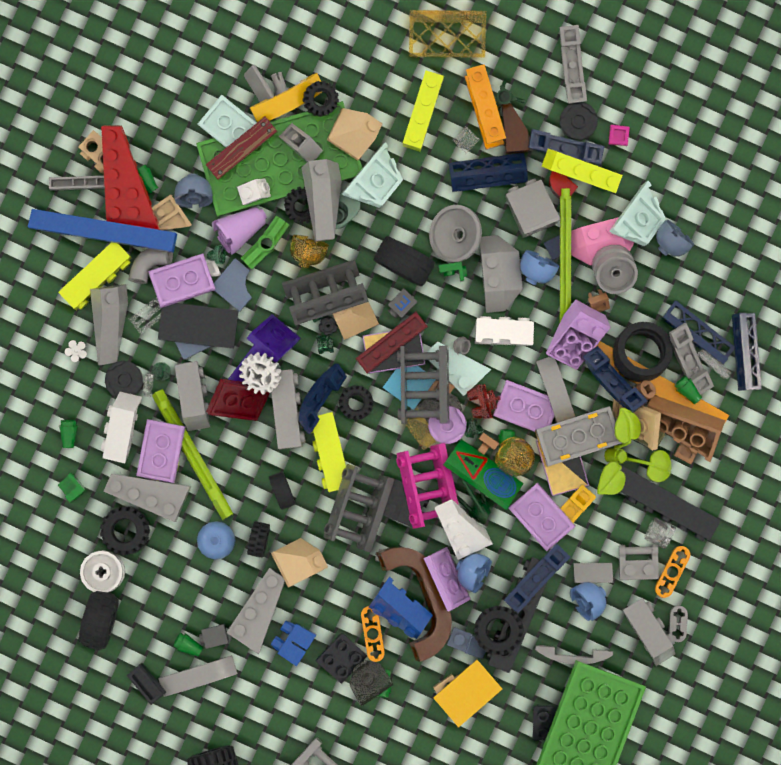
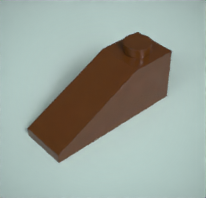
M511 103L508 105L502 104L506 154L528 153L530 150L528 148L530 136H528L527 128Z

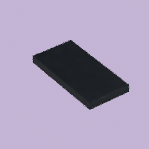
M180 303L161 308L158 340L234 349L239 310Z

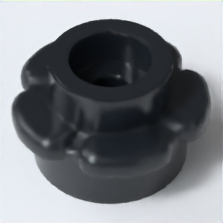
M324 317L321 319L319 324L320 332L329 336L337 331L338 326L334 318Z

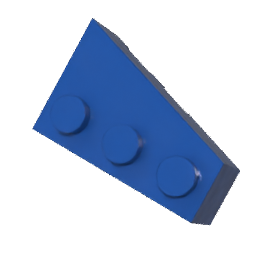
M389 576L369 605V608L372 609L374 614L387 619L392 626L402 629L407 636L417 639L433 615L416 600L412 602L405 595L407 592L403 588L399 590L392 584L394 580Z

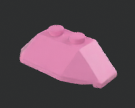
M614 218L572 230L571 255L591 266L595 254L603 247L621 245L630 251L635 242L610 232V229L618 219Z

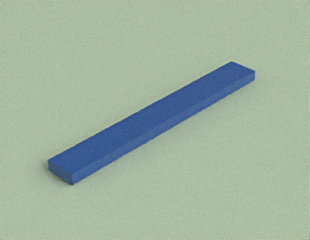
M36 209L31 210L28 228L172 253H174L178 235L175 232Z

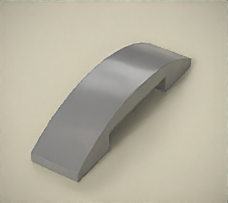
M579 25L559 27L568 104L586 102L587 95L583 75Z
M687 323L669 332L677 361L684 375L691 378L700 395L714 387L708 371L703 368L692 343L694 339Z
M547 357L536 361L556 423L574 418L575 414L556 359Z
M534 646V649L545 657L566 664H575L576 660L585 664H591L613 656V651L592 649V657L555 654L554 646Z
M231 655L158 679L160 685L166 691L163 695L165 697L238 673Z

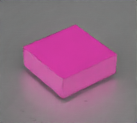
M610 125L608 144L627 147L630 127Z

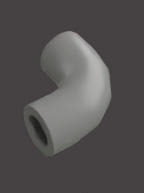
M154 249L142 251L133 261L128 280L138 284H147L148 271L156 265L171 264L173 253Z

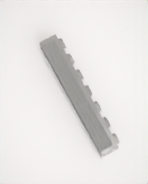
M104 176L49 177L50 191L105 189Z

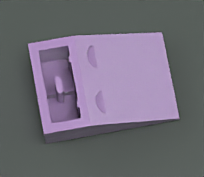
M575 300L565 312L546 354L577 370L584 362L583 356L593 350L611 328L606 315Z

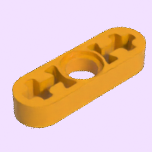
M677 546L673 549L655 585V593L659 597L667 598L672 594L690 558L688 548ZM683 549L686 557L680 559L679 563L682 564L680 568L679 565L671 563L672 559L677 561L678 555L676 552H681ZM671 566L676 567L678 570V574L675 577H669L667 574V569ZM665 576L668 580L674 582L673 584L668 583L666 587L669 589L668 593L664 592L661 594L659 586H664L666 581L662 579Z
M367 606L361 612L367 656L371 661L378 662L383 659L385 653L379 616L375 614L372 620L373 623L377 621V625L365 626V623H369V618L364 616L367 610L370 609ZM375 628L378 631L379 635L376 639H370L367 636L369 629ZM380 640V644L376 645L377 650H381L382 653L378 655V658H375L374 655L370 654L373 651V645L369 646L368 642L375 643Z

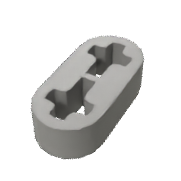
M679 605L672 607L669 613L668 634L672 636L675 642H682L687 635L688 613L683 606ZM678 609L684 613L683 616H680L679 623H677V617L673 615ZM677 625H679V631L683 633L678 639H676L675 635H672V632L676 631Z

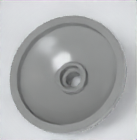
M451 205L442 209L434 217L429 231V239L433 251L438 257L448 262H461L471 257L477 250L482 236V228L478 216L470 208L462 205Z

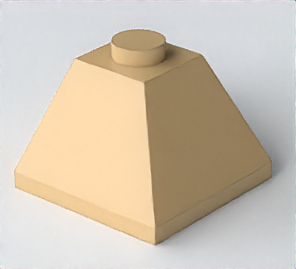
M342 108L327 141L358 161L376 139L382 123L368 113Z
M369 302L332 314L344 340L379 324Z
M301 538L271 553L288 587L328 568L320 550Z

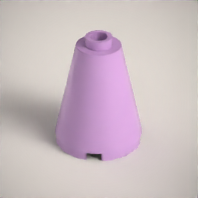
M254 207L214 220L212 227L214 231L218 230L219 236L217 238L228 253L231 252V255H233L266 224L265 219H267V216L263 209Z

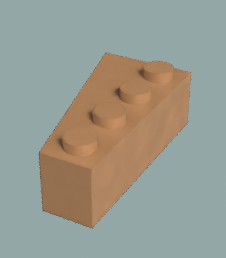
M658 396L651 398L647 407L661 413L659 431L664 434L667 433L677 443H683L690 448V451L695 454H701L705 457V460L711 462L726 420Z

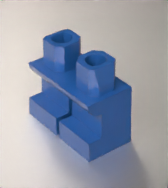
M285 621L280 630L289 636L286 641L276 636L271 645L279 651L277 654L297 667L317 634L298 623L295 625L292 622Z

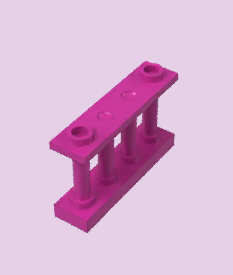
M445 443L430 446V452L409 456L408 451L396 453V462L400 468L410 513L409 521L413 529L425 527L424 520L438 517L435 510L422 513L420 501L440 497L442 503L452 499L458 504L452 472L443 465L448 459ZM427 460L433 461L434 471L417 475L413 474L411 464ZM437 479L438 490L421 494L417 493V482Z

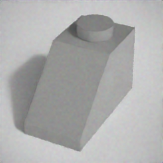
M293 123L279 136L306 162L314 161L323 151L309 135Z

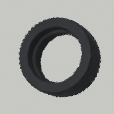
M389 236L384 238L373 259L382 267L419 286L425 284L435 265V262L429 257Z
M638 322L626 327L617 337L613 346V361L617 370L623 376L635 382L651 381L659 377L669 366L673 355L670 337L663 328L651 322ZM635 335H643L652 339L660 351L658 364L651 369H641L634 366L628 360L625 353L627 340Z

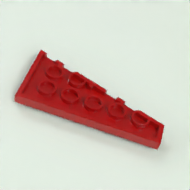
M122 125L101 126L106 221L160 230L158 219L154 215L150 198L142 177H140L137 170V164L129 149L130 145Z

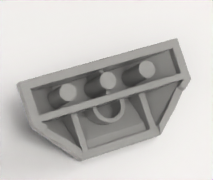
M498 235L481 237L479 247L486 313L506 311L523 290L519 251Z

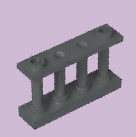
M355 259L282 283L287 299L293 298L295 304L289 307L295 326L369 302L363 283L357 285L355 277L360 276ZM347 280L349 288L339 291L336 283ZM329 286L331 293L320 297L318 289ZM311 292L313 299L302 302L300 295Z
M447 345L439 346V350H436V352L407 353V348L400 346L401 351L397 352V361L401 363V409H398V420H401V424H407V418H437L441 424H449V347ZM407 360H436V362H439V370L434 372H407ZM436 379V381H439V389H436V391H407V380ZM436 398V400H439L440 408H436V410H407V399Z
M347 464L342 472V481L329 521L324 527L323 537L335 541L336 536L357 542L356 548L371 553L394 479L379 475L378 479L358 474V467ZM354 480L375 487L373 497L370 498L351 492ZM348 499L369 505L367 515L363 516L345 510ZM342 517L362 523L361 533L356 534L340 529Z

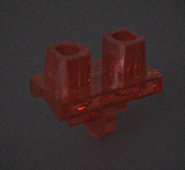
M485 384L476 385V388L467 391L470 401L479 399L480 407L472 408L473 418H493L491 408L492 410L497 409L496 401L501 400L500 396L495 397L493 390L488 391L487 395Z

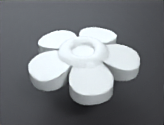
M74 340L69 342L70 348L65 349V355L71 356L72 362H78L79 357L84 359L87 355L86 351L83 350L85 349V343L79 342L77 345Z

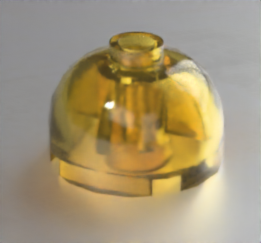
M293 235L290 242V253L293 259L299 262V266L309 268L310 265L320 264L325 259L329 246L323 241L315 242L314 240L307 239L308 236Z
M511 437L499 445L501 448L495 454L496 464L506 474L510 476L524 475L533 467L535 453L531 445L524 439Z

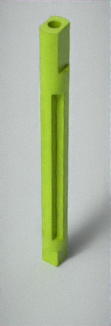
M163 389L151 395L167 423L184 426ZM185 429L182 450L221 519L224 520L234 513Z

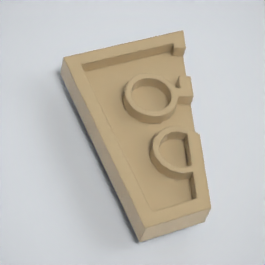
M613 399L612 414L617 419L619 409L624 407ZM642 406L633 412L641 423V432L638 438L647 442L648 447L653 451L658 449L661 413Z

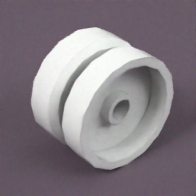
M102 550L91 553L84 559L81 565V580L87 589L93 592L113 591L124 580V562L112 551ZM101 568L103 570L106 569L107 573L102 575L100 573Z

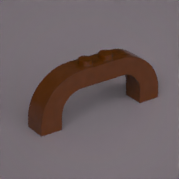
M391 547L376 552L383 571H389L399 566H407L416 574L428 609L433 616L431 617V626L428 632L423 637L409 642L416 661L422 662L433 657L444 647L449 638L452 618L425 563V556L416 550L402 547Z

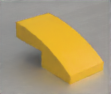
M582 484L562 505L561 510L574 523L582 512L595 500L596 496Z

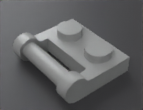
M658 544L651 545V547H625V545H619V580L659 579ZM651 554L652 560H625V555Z

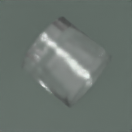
M654 517L644 539L666 549L676 527Z

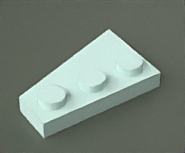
M437 342L427 352H436V350H439V346L445 345ZM449 348V382L465 396L491 369L463 354H457L453 349ZM429 360L439 370V362Z

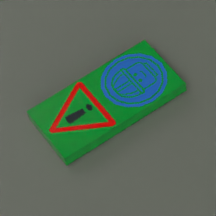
M462 439L443 464L505 510L510 506L524 484Z

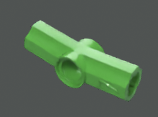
M276 216L259 240L241 257L243 262L253 270L269 253L274 251L277 243L290 225ZM265 239L272 241V245L268 249H264L261 246Z

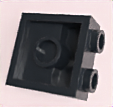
M394 479L383 516L412 527L409 521L410 513L403 482ZM417 488L418 494L426 492L424 490ZM429 500L420 501L421 510L422 507L427 508Z

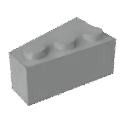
M197 361L175 365L182 418L187 430L193 431L209 428V416L206 412L209 403L205 400L207 389L206 385L202 383V379L205 378L203 367H199Z
M642 598L623 610L633 630L642 641L644 648L652 657L655 666L675 655L673 646L675 641L670 634L666 635L663 631L665 626L659 617L657 619L652 613L654 609L649 601L645 603Z

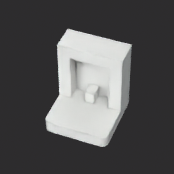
M255 179L237 187L243 205L262 198L271 197L270 187L266 179Z

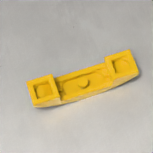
M318 73L301 80L299 84L250 107L256 122H259L263 117L270 121L303 105V94L306 88L316 81L321 82ZM316 92L314 98L322 92Z

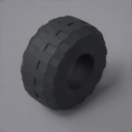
M96 591L92 592L89 596L78 638L82 646L101 650L108 645L119 605V599L114 594Z

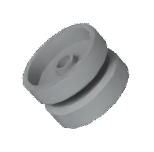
M608 245L600 249L593 258L592 269L597 283L603 291L610 294H620L634 286L637 281L638 270L633 256L627 248L621 245Z

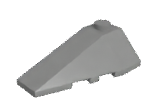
M327 159L308 161L301 169L315 242L333 240L335 238L342 183L339 164Z
M126 284L90 289L98 365L116 363L118 360L128 307Z

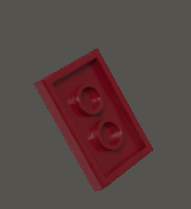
M220 379L206 412L214 416L257 421L270 393L266 391L262 395L259 390L255 394L253 388L247 389L248 384H242L241 381Z

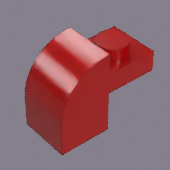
M554 171L551 172L549 186L552 193L560 199L561 189L569 188L570 196H572L578 186L568 179L566 175Z

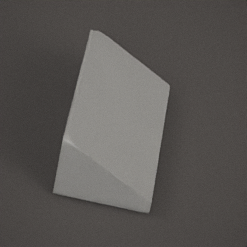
M252 65L245 72L244 77L259 102L274 97L256 65Z
M573 563L574 583H613L612 563Z

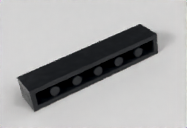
M622 466L620 471L625 474V485L617 495L623 493L627 496L626 500L635 505L637 502L643 504L644 510L652 514L654 511L661 514L660 518L668 523L672 520L678 524L677 528L686 533L688 530L695 533L693 537L702 542L705 539L711 540L721 521L720 519Z

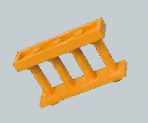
M485 64L466 69L467 76L464 78L485 149L488 150L504 145L503 139H506Z

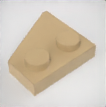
M169 195L152 207L154 215L158 219L160 230L190 227L192 225L179 205L175 203L172 195Z

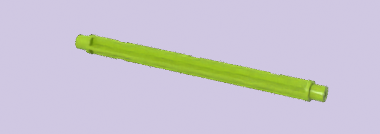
M569 188L561 189L560 322L565 312L571 306V196Z

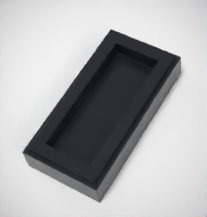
M143 663L127 675L150 705L166 693Z

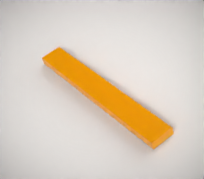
M600 341L596 347L598 346L610 359L609 363L622 377L626 378L617 370L614 364L613 348ZM627 357L628 360L634 366H637L641 369H648L645 366ZM662 376L650 381L656 389L655 396L723 420H727L729 417L728 414L702 399L693 404L676 391L677 388L674 386V383ZM628 379L629 381L635 383L636 385L641 383V382H635V381H632V380Z

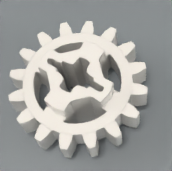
M259 352L254 356L250 354L244 359L242 366L239 368L242 371L239 377L245 379L242 384H248L247 389L253 388L255 394L259 390L262 395L266 391L271 393L279 385L278 382L282 378L279 376L281 369L276 368L279 363H273V357L268 359L266 353L262 357Z

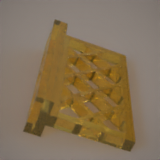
M410 10L409 57H485L486 11ZM413 22H422L427 28L418 36L413 30ZM425 22H433V23L428 26ZM435 22H441L446 28L439 36L430 28ZM444 22H451V24L447 27ZM454 23H460L465 28L458 36L449 29ZM473 23H482V31L477 36L468 29ZM427 30L436 37L429 45L420 38ZM447 30L455 37L448 46L439 38ZM466 30L474 37L467 46L459 39ZM413 33H414V35L417 37L414 41H413ZM482 34V40L480 41L478 37ZM419 39L426 48L421 53H413V44ZM437 39L446 47L441 53H435L430 48ZM456 40L465 47L460 53H454L449 48ZM475 40L481 45V54L472 53L468 48ZM427 49H429L432 53H424V52H425Z

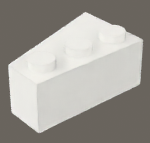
M481 316L475 321V344L532 346L534 322H530V318H518V321L510 320V317H499V320Z
M119 392L113 406H109L107 416L110 417L109 423L106 422L104 433L107 436L106 440L103 439L101 450L104 451V459L121 463L126 462L133 440L135 420L137 421L138 418L137 409L142 400L141 396Z
M452 499L434 507L458 560L493 544L486 529L483 526L481 527L475 519L467 515Z

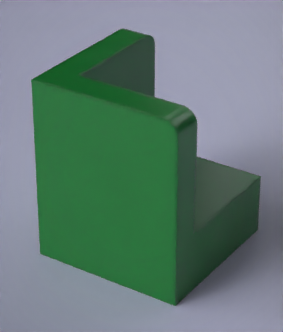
M69 473L58 484V487L66 495L65 498L70 503L87 491L73 473Z

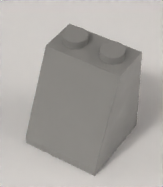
M532 179L526 182V186L522 188L515 186L507 190L508 193L505 195L522 238L552 227L560 221L542 180L536 181V179Z

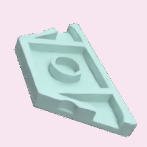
M386 142L374 153L342 192V195L378 208L383 206L403 181L400 172L396 168L394 158H390Z
M649 181L641 186L610 229L612 234L642 246L647 245L666 219L659 207L657 197L653 198L649 189L651 183Z

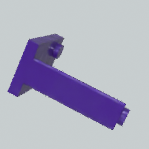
M271 314L248 335L247 339L254 345L227 380L241 382L245 380L239 377L242 373L239 368L242 366L244 359L250 354L254 356L259 352L262 357L266 353L267 358L273 357V361L276 363L301 338Z

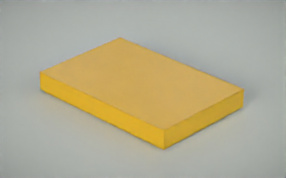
M475 660L433 698L453 722L460 727L498 694L502 688L481 663Z

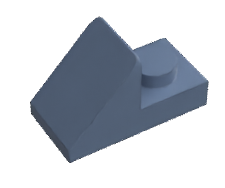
M456 627L453 628L447 645L466 654L483 659L486 651L478 645L475 635Z

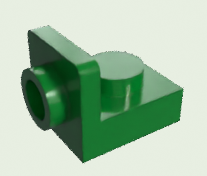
M462 262L438 265L439 274L443 273L444 277L455 275V271L459 273L460 282H464V277H467L466 265L462 266Z

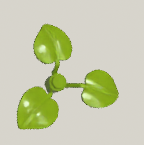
M626 408L619 409V415L615 423V437L622 444L606 449L604 454L605 460L609 463L604 467L599 480L597 494L614 495L622 491L625 485V474L620 471L622 466L619 464L625 461L649 465L647 476L654 482L665 481L671 474V460L665 451H654L650 456V462L629 458L627 453L621 449L631 444V439H637L641 432L639 418L635 413Z

